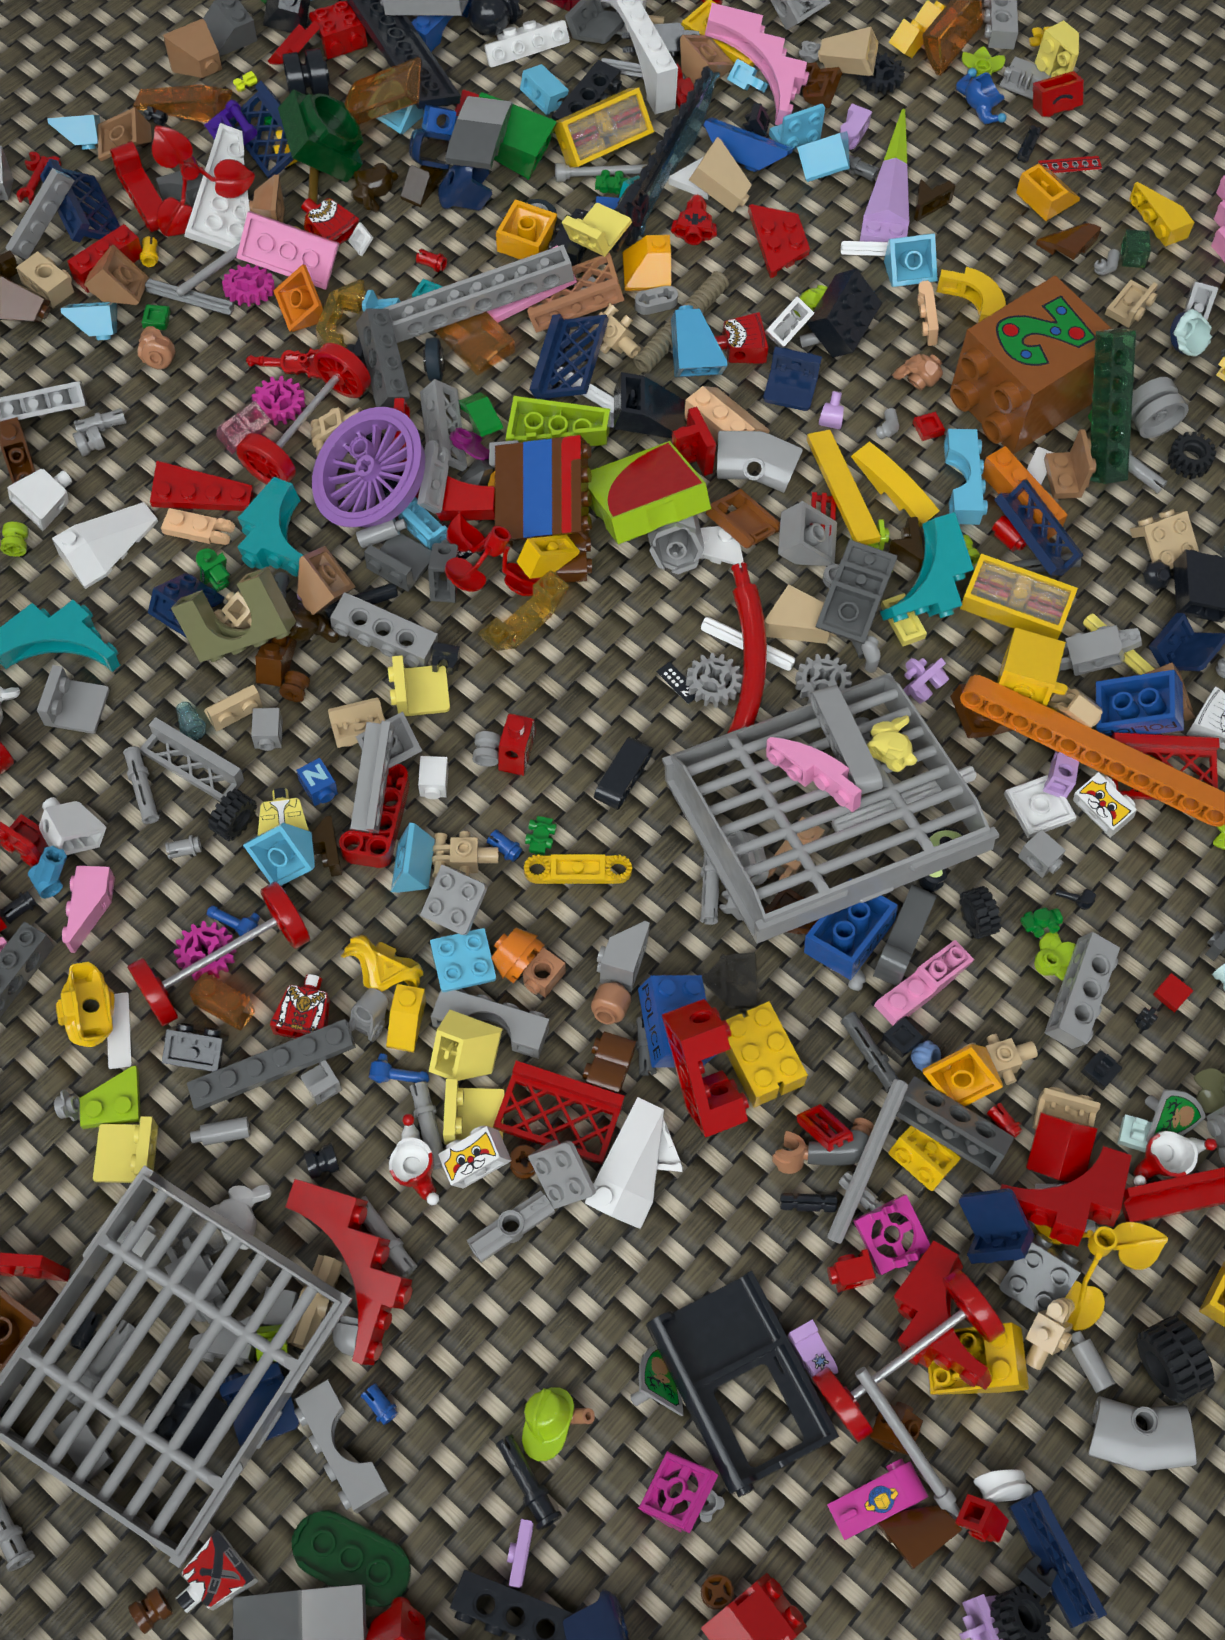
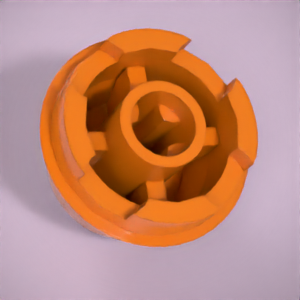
M515 928L509 936L504 933L494 945L497 950L491 959L502 979L505 977L514 984L520 977L521 973H523L545 945L537 939L538 935Z

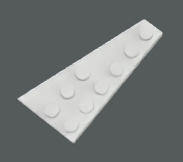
M222 123L219 124L205 171L215 177V166L224 159L237 160L244 165L242 131ZM203 175L184 237L226 252L235 247L241 241L247 213L250 211L248 190L238 197L225 198L216 193L215 182L210 181Z

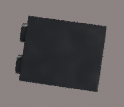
M1186 549L1173 562L1177 613H1184L1186 616L1223 623L1225 621V558Z

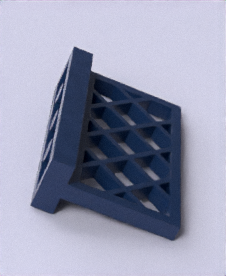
M260 81L255 85L258 92L241 107V112L249 124H251L252 117H259L257 126H254L257 130V135L254 140L245 145V148L270 179L273 175H278L294 159L291 156V152L285 153L288 142L278 111L281 102ZM261 101L260 111H253L254 106ZM272 116L271 125H264L265 117ZM235 117L231 118L229 121L232 126L242 131L241 127H236L237 120ZM276 130H283L281 139H274ZM262 131H269L268 140H260ZM273 145H280L278 154H271ZM259 146H266L265 154L257 155ZM277 160L276 165L269 171V161Z
M49 158L40 175L43 183L52 168L69 175L75 180L57 210L72 241L81 242L84 236L100 240L111 233L109 230L114 231L120 227L95 176L63 169L58 160Z
M561 314L552 315L529 389L535 399L549 400L555 397L587 394L609 321L606 314L565 320ZM599 324L591 333L588 331L593 325ZM579 326L577 330L570 334V327ZM583 333L587 334V336L580 340L578 343L574 341ZM593 340V345L584 351L582 348ZM572 343L574 346L564 353L565 348ZM580 351L582 354L571 362L569 358ZM588 359V363L579 370L577 366ZM564 362L568 363L566 367H564L561 371L557 372L559 366H561ZM572 370L576 371L569 379L565 380L563 378ZM580 378L583 379L581 386L571 387ZM561 380L563 382L556 389H553V386Z
M1040 1490L1009 1506L1008 1510L1032 1556L1036 1554L1042 1559L1040 1564H1038L1041 1573L1046 1574L1051 1567L1057 1572L1051 1586V1592L1070 1628L1107 1615L1042 1491Z

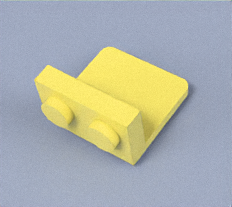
M392 656L393 666L388 667L389 682H394L395 689L390 690L391 705H397L398 714L403 712L405 716L445 713L450 710L445 666H440L438 672H432V666L404 668L403 656Z

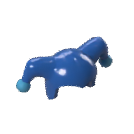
M970 68L968 73L956 83V90L966 96L968 104L976 110L983 124L997 121L1005 122V113H1000L999 115L991 113L992 108L1002 102L1005 97L998 92L990 73L985 72L975 77L977 70Z

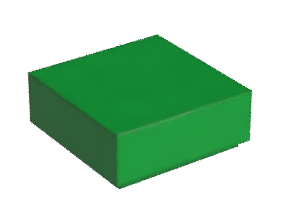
M146 304L141 322L142 327L153 326L159 330H167L171 313L170 307Z

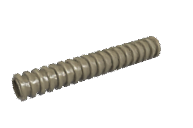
M714 271L682 306L692 305L693 309H700L703 314L720 294L728 288L729 281L727 277L721 272ZM671 318L656 333V336L647 343L643 350L634 357V364L640 371L649 373L665 354L673 348Z

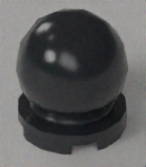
M471 0L468 8V20L472 28L480 35L493 37L502 33L509 24H513L522 18L523 9H520L518 4L520 0Z

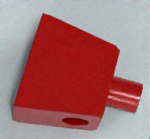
M397 1597L393 1599L388 1610L372 1621L366 1640H425V1618L411 1606L408 1599Z

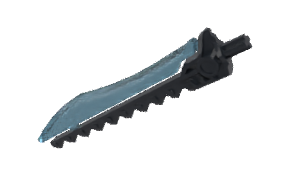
M708 66L703 67L702 77L695 80L694 90L688 92L686 103L680 104L679 114L673 117L671 128L665 129L664 139L657 142L656 152L650 154L648 165L642 167L641 177L634 180V183L626 188L618 201L617 207L613 209L631 218L632 221L631 225L612 247L613 252L617 253L624 241L628 247L638 242L639 236L645 232L647 219L670 175H672L677 165L695 144L711 103L716 79L720 77L719 72H713Z

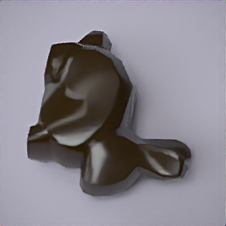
M378 163L371 169L355 171L353 178L356 182V187L352 189L351 196L357 203L364 205L366 210L378 213L379 205L374 198L385 196L392 189L393 182L399 176L396 171L389 170L384 163Z
M298 603L295 609L290 610L296 620L288 635L291 639L308 641L315 634L322 636L331 643H336L339 640V634L331 629L329 621L323 614L316 613L313 615L301 603Z

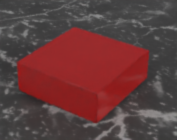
M936 411L913 419L912 423L922 441L942 436L945 433V428Z
M1171 973L1153 993V996L1175 1013L1194 990Z

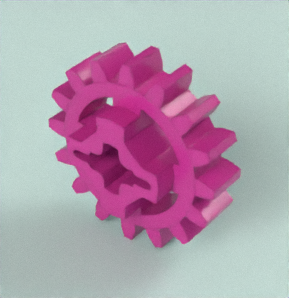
M247 264L246 267L238 265V270L229 269V274H224V280H222L225 297H230V302L237 300L238 305L241 306L243 303H247V306L250 307L252 303L260 305V300L267 302L268 296H273V290L275 289L272 273L267 274L266 268L259 270L257 265L254 268H250V264Z
M280 376L277 381H275L274 377H270L271 382L269 383L264 380L261 381L262 388L256 386V393L252 394V405L257 413V417H264L265 423L273 420L276 426L279 421L286 425L289 418L295 421V414L300 415L302 408L306 406L304 391L301 390L300 384H293L292 378L284 381L283 376Z
M202 921L201 928H197L192 924V931L190 933L182 931L184 940H176V944L180 948L174 950L176 958H179L176 960L179 968L185 969L206 957V954L202 952V945L209 951L208 954H211L234 939L232 935H228L225 927L219 930L216 922H213L211 927H207L206 922ZM237 950L229 952L219 958V960L217 959L193 973V979L197 981L200 976H203L205 982H208L210 975H214L219 979V971L228 972L229 969L226 964L235 962L231 954L236 953Z

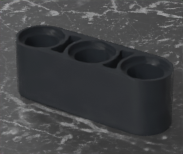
M629 736L598 784L594 793V799L619 810L648 764L653 753V747Z

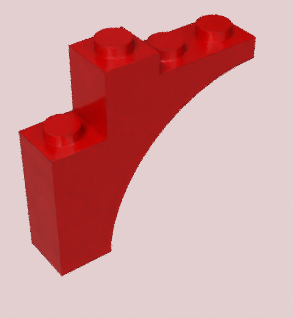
M1103 1146L1094 1165L1085 1174L1067 1184L1045 1189H1024L1001 1184L1000 1189L1009 1188L1014 1191L1027 1220L1036 1225L1051 1227L1049 1238L1056 1239L1066 1245L1078 1247L1086 1229L1087 1219L1100 1225L1114 1227L1121 1212L1132 1155Z
M936 1241L931 1243L893 1296L898 1306V1312L904 1318L911 1321L898 1339L902 1353L951 1317L952 1297L943 1284V1278L955 1269L962 1270L963 1266L957 1253ZM953 1328L909 1360L914 1365L920 1363L926 1368L934 1360L942 1369L946 1371L952 1369L959 1373V1377L972 1387L978 1385L986 1390L992 1382L988 1367L967 1351Z

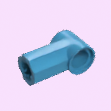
M54 846L44 848L39 863L28 872V877L41 898H50L58 894L63 888V884L59 879L67 858L63 849H58Z

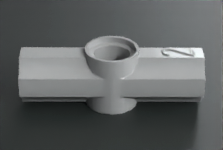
M539 1191L514 1209L503 1212L498 1220L469 1238L467 1243L476 1258L482 1263L510 1243L519 1241L526 1232L553 1215L555 1210L545 1194ZM508 1221H515L519 1224V1228L515 1232H507L503 1229V1226Z

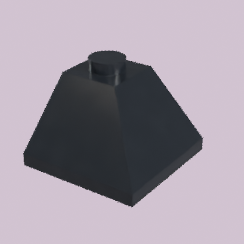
M267 0L263 26L292 33L300 24L306 30L310 0Z

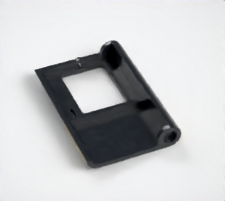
M752 1270L743 1277L675 1312L669 1311L661 1314L646 1324L730 1495L737 1493L740 1498L755 1490L754 1483L840 1437ZM759 1365H765L769 1369L803 1435V1442L757 1467H752L749 1465L714 1396V1390Z

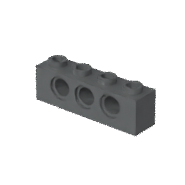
M366 308L357 320L356 326L366 367L371 377L376 407L394 408V398H404L407 401L410 395L389 309Z
M26 922L22 923L0 952V1018L54 948L45 933Z
M915 1076L909 1083L896 1114L903 1121L991 1175L999 1166L1015 1138Z

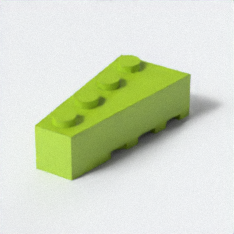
M514 396L505 440L527 442L581 435L590 446L607 445L610 429V409Z

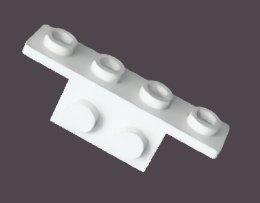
M534 20L523 23V27L504 29L503 33L497 35L498 41L485 44L484 48L490 67L514 61L569 43L566 22L560 20L543 26Z

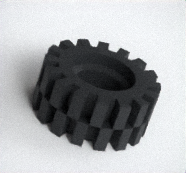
M1185 432L1183 436L1180 434L1174 440L1167 456L1169 457L1168 463H1171L1170 468L1172 470L1176 468L1175 473L1177 475L1181 472L1184 473L1183 478H1187L1188 475L1191 476V479H1195L1197 475L1199 478L1203 477L1209 471L1216 456L1215 445H1210L1212 441L1210 438L1204 440L1205 435L1201 434L1198 437L1197 432H1192L1191 436L1189 432ZM1184 451L1194 452L1200 459H1191L1184 454Z
M238 789L227 792V796H223L221 802H217L215 805L216 809L212 810L210 814L212 817L209 818L208 827L227 841L235 840L236 836L239 837L242 834V830L245 831L248 828L247 824L252 822L251 817L255 816L256 812L254 810L257 809L256 801Z
M985 886L964 891L960 894L961 899L959 903L962 906L960 910L964 915L963 920L966 921V927L970 929V934L974 935L975 939L996 934L1001 929V924L999 923L1001 922V917L998 916V913H1000L999 908H996V900L992 899V893Z
M1026 1586L1015 1587L1000 1593L995 1597V1601H992L991 1607L995 1610L990 1611L991 1617L996 1619V1622H993L992 1625L994 1629L998 1628L1000 1631L996 1634L999 1640L1003 1638L1005 1640H1048L1049 1636L1047 1633L1051 1632V1627L1046 1625V1623L1050 1622V1617L1044 1614L1047 1608L1045 1604L1040 1605V1596H1033L1034 1591L1031 1588L1026 1589Z

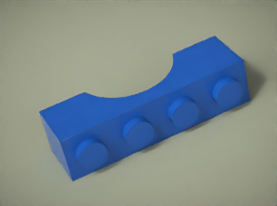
M468 0L462 16L466 18L468 17V8L471 0ZM419 15L411 23L432 52L440 44L443 31L453 16Z

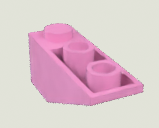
M76 866L75 876H71L70 890L72 897L71 901H68L66 904L68 923L62 930V941L71 953H75L112 903L115 877L110 867Z

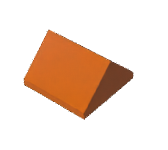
M302 264L273 290L289 332L324 322L322 304L307 266Z

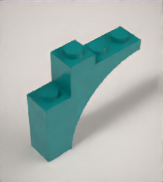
M273 477L238 517L242 526V532L246 535L245 539L238 545V549L242 555V561L248 567L262 569L271 565L276 569H284L295 577L299 575V558L304 554L288 544L287 536L290 518L301 501L292 483Z
M955 512L934 518L922 524L925 537V554L920 574L914 586L903 599L895 605L880 611L883 621L893 618L895 623L909 618L907 613L913 611L915 616L928 612L929 617L939 614L941 619L955 614L953 609L962 606L955 582L965 579V573L974 570Z
M71 600L52 616L44 608L39 610L31 603L0 627V664L5 669L29 657L58 652L78 654L91 658L106 666L112 672L120 666L117 659L118 651L110 642L105 644L101 640L102 637L95 629L91 620L93 617L91 611L85 605L80 606L74 600Z

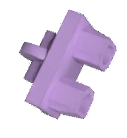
M911 658L906 662L907 672L904 676L908 680L912 677L915 678L903 689L907 696L911 695L921 704L933 694L925 682L929 680L938 689L949 680V677L942 669L946 664L942 658L930 664L926 669L924 666L927 664V661L924 658H921L919 661Z
M982 1594L962 1602L967 1616L962 1618L967 1631L959 1634L961 1640L971 1638V1640H999L996 1634L1000 1631L998 1628H993L992 1623L995 1622V1619L991 1617L990 1612L995 1610L991 1607L992 1601H995L997 1595L985 1597Z

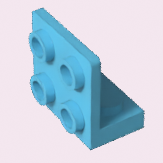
M819 104L784 116L782 124L769 129V136L772 140L791 146L794 149L820 140L825 106Z
M485 928L469 931L467 935L454 934L430 940L433 960L442 992L496 980Z

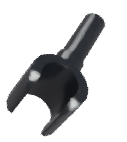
M1059 889L1055 893L1056 896L1076 902L1083 910L1089 909L1095 902L1096 894L1089 889H1084L1081 895Z

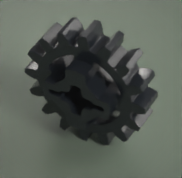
M877 52L873 75H857V80L861 81L860 86H867L866 91L873 89L874 94L882 91L883 95H886L887 90L894 93L895 88L900 89L901 83L904 81L905 67L901 66L902 61H895L896 56L888 57L886 52L881 56Z

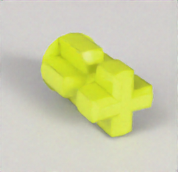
M252 71L242 76L243 80L239 78L233 80V84L238 92L244 91L245 85L251 87L258 83Z

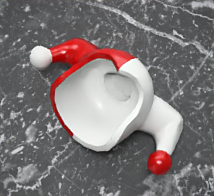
M406 1114L402 1118V1122L405 1125L401 1134L402 1140L398 1142L391 1154L389 1172L400 1185L413 1187L428 1204L436 1205L439 1202V1195L436 1194V1188L431 1177L434 1168V1156L429 1146L420 1140V1132L414 1125L415 1118L412 1114Z
M1171 1131L1156 1133L1149 1139L1146 1145L1145 1158L1133 1171L1135 1177L1133 1180L1134 1185H1144L1148 1179L1158 1174L1168 1177L1187 1175L1194 1169L1200 1152L1205 1149L1215 1150L1217 1147L1216 1140L1207 1138L1204 1141L1193 1137L1186 1138Z

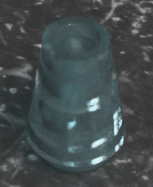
M189 702L178 704L176 711L180 732L192 740L200 739L206 732V723Z

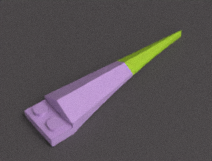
M904 108L900 113L864 214L860 241L888 242L892 238L907 237L909 199L906 115Z

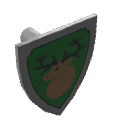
M1164 1089L1160 1101L1152 1095L1148 1096L1145 1104L1156 1113L1146 1141L1148 1142L1156 1133L1162 1131H1171L1184 1135L1195 1128L1206 1118L1201 1104L1190 1094L1179 1090Z
M656 1345L648 1348L641 1358L639 1365V1391L631 1395V1401L635 1406H638L652 1398L678 1415L683 1416L682 1397Z

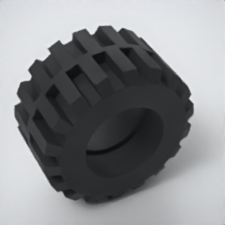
M1169 1316L1138 1333L1137 1347L1142 1363L1153 1382L1169 1399L1176 1403H1182L1214 1384V1371L1208 1353L1197 1335L1182 1320L1175 1316Z

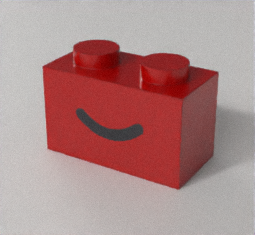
M1071 71L1033 83V108L1042 117H1050L1054 113L1064 110L1070 111L1075 107L1083 105L1084 80L1075 71Z

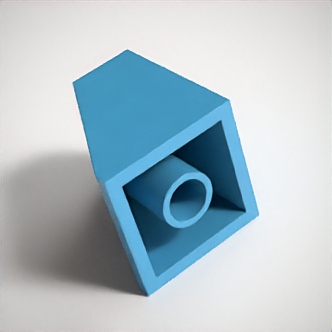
M692 305L680 306L679 310H675L671 318L674 376L722 375L727 367V360L701 310L693 309Z

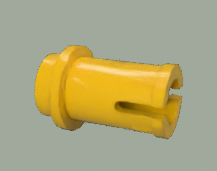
M147 236L142 240L143 248L140 253V261L146 267H153L158 262V255L156 253L157 240L153 237L152 244H150V236Z

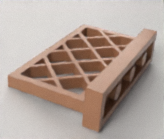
M610 253L605 257L599 256L572 266L574 276L585 272L581 279L576 278L577 283H575L576 286L572 290L565 288L553 294L550 299L545 298L528 307V315L536 333L548 329L552 315L561 314L564 320L573 319L608 307L609 303L616 304L624 301ZM608 263L604 270L597 269L598 266ZM592 275L598 276L594 282L588 281Z

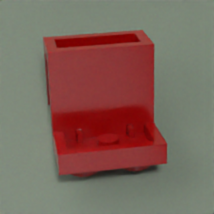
M766 1573L702 1626L701 1630L709 1640H793L807 1625L804 1623L803 1616L798 1608L791 1605L784 1596L781 1585Z

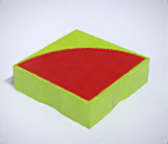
M670 441L591 470L592 480L588 482V491H590L592 497V505L590 507L604 521L606 529L617 544L711 509L706 483Z

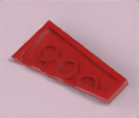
M156 461L150 497L151 507L244 511L252 502V485Z
M0 1253V1275L22 1276L68 1282L71 1270L43 1255Z

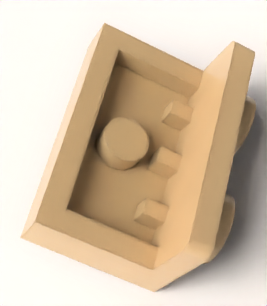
M1130 280L1108 306L1105 315L1129 328L1135 320L1139 321L1146 311L1145 307H1151L1156 300L1158 294L1155 291L1158 284L1153 282L1149 289Z
M251 685L206 708L204 712L217 732L252 714L253 708H263L259 692L254 685Z
M372 698L328 710L337 748L352 746L358 743L356 736L365 732L366 722L380 724L382 721H385L379 698Z
M1057 1087L1044 1088L1038 1097L1032 1128L1036 1129L1040 1112L1094 1127L1096 1113L1100 1110L1101 1103L1093 1101V1098L1086 1095L1073 1096L1066 1094L1063 1089Z

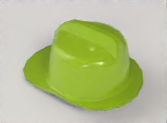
M555 1387L543 1388L542 1391L533 1394L527 1401L524 1410L526 1421L523 1428L522 1443L525 1452L530 1458L536 1461H548L555 1458L562 1450L574 1412L573 1398L568 1391Z

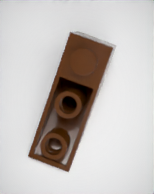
M15 417L0 421V447L12 483H15L36 472L19 418Z
M289 636L278 640L273 637L261 645L255 656L256 683L281 687L285 681L284 676L290 669L297 644L296 640L291 639Z

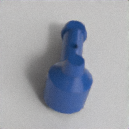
M210 906L207 909V916L234 928L239 936L259 926L260 916L256 913L240 920L219 910L216 906Z
M379 1054L378 1059L372 1062L370 1066L369 1078L377 1083L388 1082L390 1079L412 1083L429 1082L427 1072L392 1068L386 1054Z

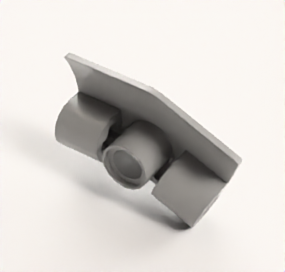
M719 431L717 479H750L784 493L803 449L762 431ZM758 462L762 468L761 472L758 475L750 474L748 471L749 463Z
M1098 1396L1092 1416L1095 1428L1088 1451L1089 1456L1138 1471L1189 1467L1197 1464L1190 1414L1185 1404L1138 1408ZM1136 1416H1141L1146 1420V1431L1137 1426Z

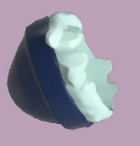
M1189 309L1188 311L1181 312L1174 318L1170 328L1171 343L1177 352L1196 357L1205 351V348L1211 343L1212 336L1210 331L1212 327L1197 310Z

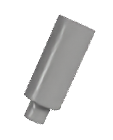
M394 518L388 522L357 531L356 536L360 546L364 549L369 545L372 546L400 535V530L407 528V524L404 518L397 521Z
M246 1116L200 1125V1130L190 1132L191 1142H202L203 1146L249 1138L250 1127L248 1118Z
M1081 1331L1072 1334V1342L1075 1346L1071 1350L1095 1392L1098 1393L1115 1384L1091 1339L1085 1340Z

